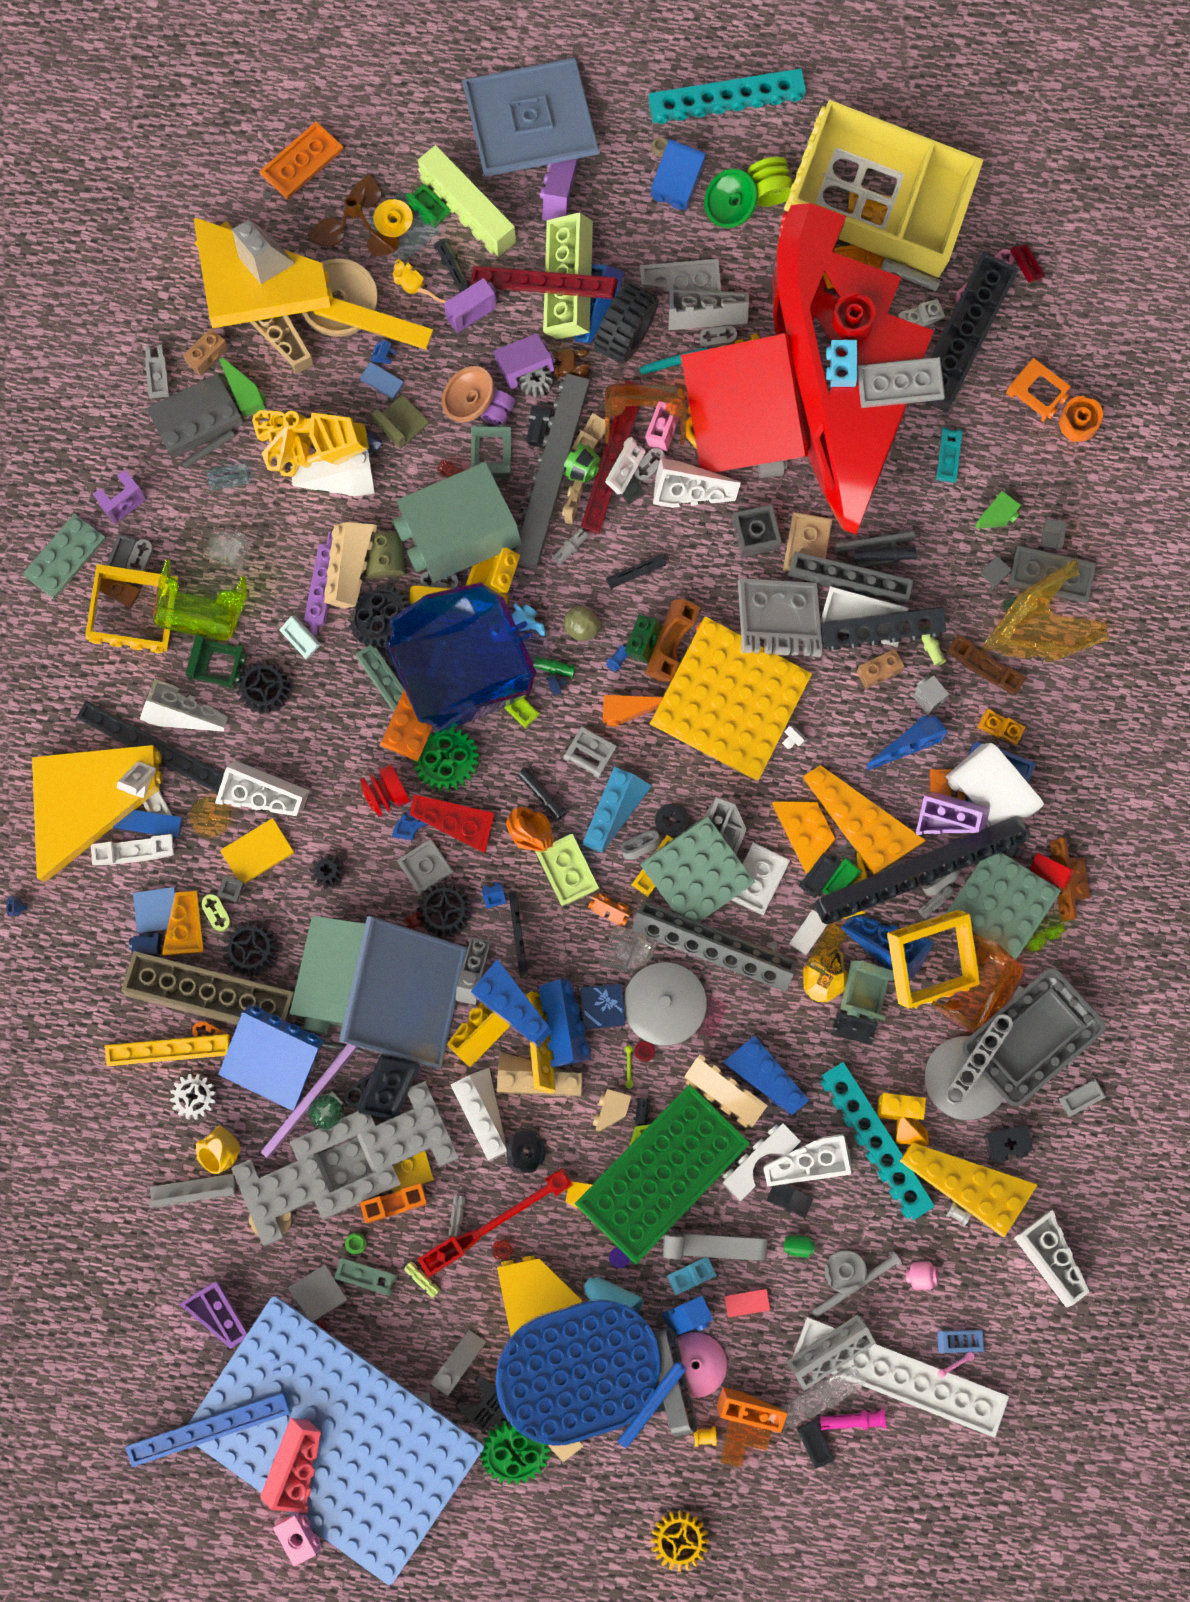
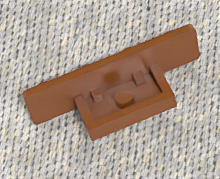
M1059 838L1050 841L1052 859L1075 870L1067 889L1056 885V888L1061 890L1057 897L1060 921L1067 922L1077 919L1075 900L1089 899L1090 892L1085 858H1069L1067 839Z

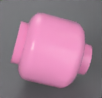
M930 1261L913 1262L910 1270H906L907 1283H911L915 1290L932 1289L938 1283L937 1267L933 1266Z

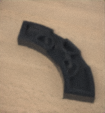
M511 891L508 894L520 978H525L528 976L519 904L517 892Z

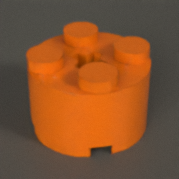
M1086 396L1072 398L1064 407L1059 418V426L1062 433L1072 442H1083L1091 439L1102 423V407L1093 398L1089 399Z

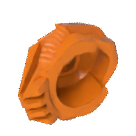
M523 806L513 809L507 818L506 826L518 848L543 852L553 847L554 836L552 835L550 822L541 812L535 813Z

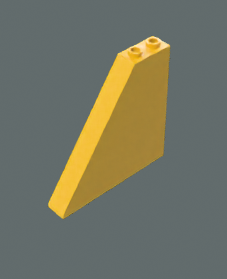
M194 218L212 328L331 308L329 300L333 299L331 287L327 288L326 283H330L328 271H324L322 263L284 250L292 259L294 265L260 284L239 258L232 230L199 218Z
M150 745L32 757L37 879L48 881L89 848L91 844L111 830L114 825L160 790V783L163 780L162 773L159 771L161 753L156 747ZM137 761L156 768L144 797L135 796L117 788L118 781Z
M534 1255L523 1257L520 1263L514 1264V1260L501 1262V1267H497L511 1336L523 1324L536 1316L583 1302L540 1259H535Z

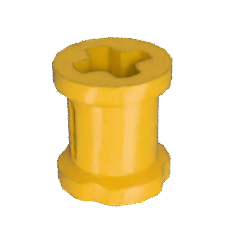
M712 1426L711 1429H697L694 1433L695 1447H698L699 1444H712L716 1446V1426Z

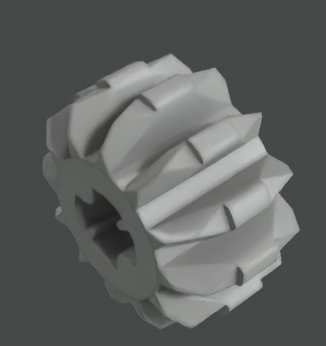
M546 366L522 375L519 377V382L522 383L520 385L521 390H526L527 396L533 392L534 398L537 397V393L544 396V390L550 391V385L553 383V379L550 378L551 372L546 371Z

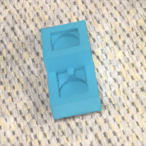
M705 1257L666 1277L676 1296L716 1277V1273L708 1257Z

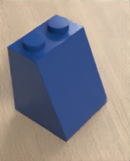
M669 139L651 186V197L657 202L669 203L675 209L687 210L704 172L706 153Z

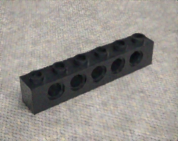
M944 607L821 622L824 648L828 647L829 651L839 650L841 645H849V648L861 647V643L869 642V645L881 644V640L889 639L890 643L901 642L903 637L917 640L922 639V635L930 634V638L940 637L942 632H946ZM923 618L930 620V626L927 629L919 627V621ZM902 621H907L910 624V628L906 632H901L898 629V625ZM883 623L890 627L889 632L885 635L878 632L879 625ZM861 626L868 627L869 635L860 637L857 633L858 629ZM840 629L848 630L849 637L847 639L841 640L838 638L837 633Z

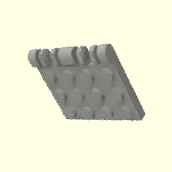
M743 578L738 580L742 653H759L760 639H765V654H771L773 640L774 655H789L790 648L792 655H798L799 641H803L802 649L804 656H810L811 653L812 657H821L822 640L817 583Z

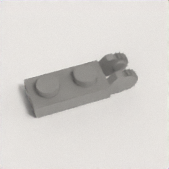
M158 344L157 351L159 357L152 358V348L150 345H146L145 365L149 398L169 397L167 365L163 344Z

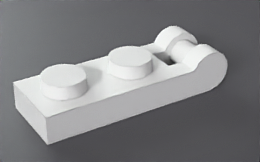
M632 437L625 440L624 448L605 481L617 494H623L645 454V450L638 446Z

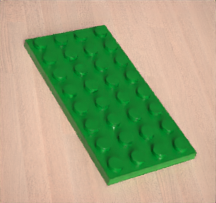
M689 1084L574 1204L636 1265L750 1143Z

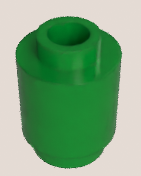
M794 1234L785 1236L783 1253H788L789 1256L809 1258L810 1254H814L815 1242L811 1241L809 1236Z

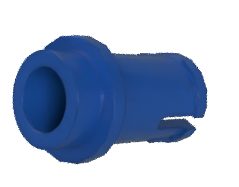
M620 645L614 655L607 659L606 666L610 670L616 672L621 669L622 663L628 656L625 652V646Z

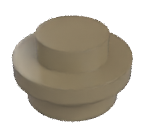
M663 137L656 138L651 144L652 153L655 156L663 157L668 140Z

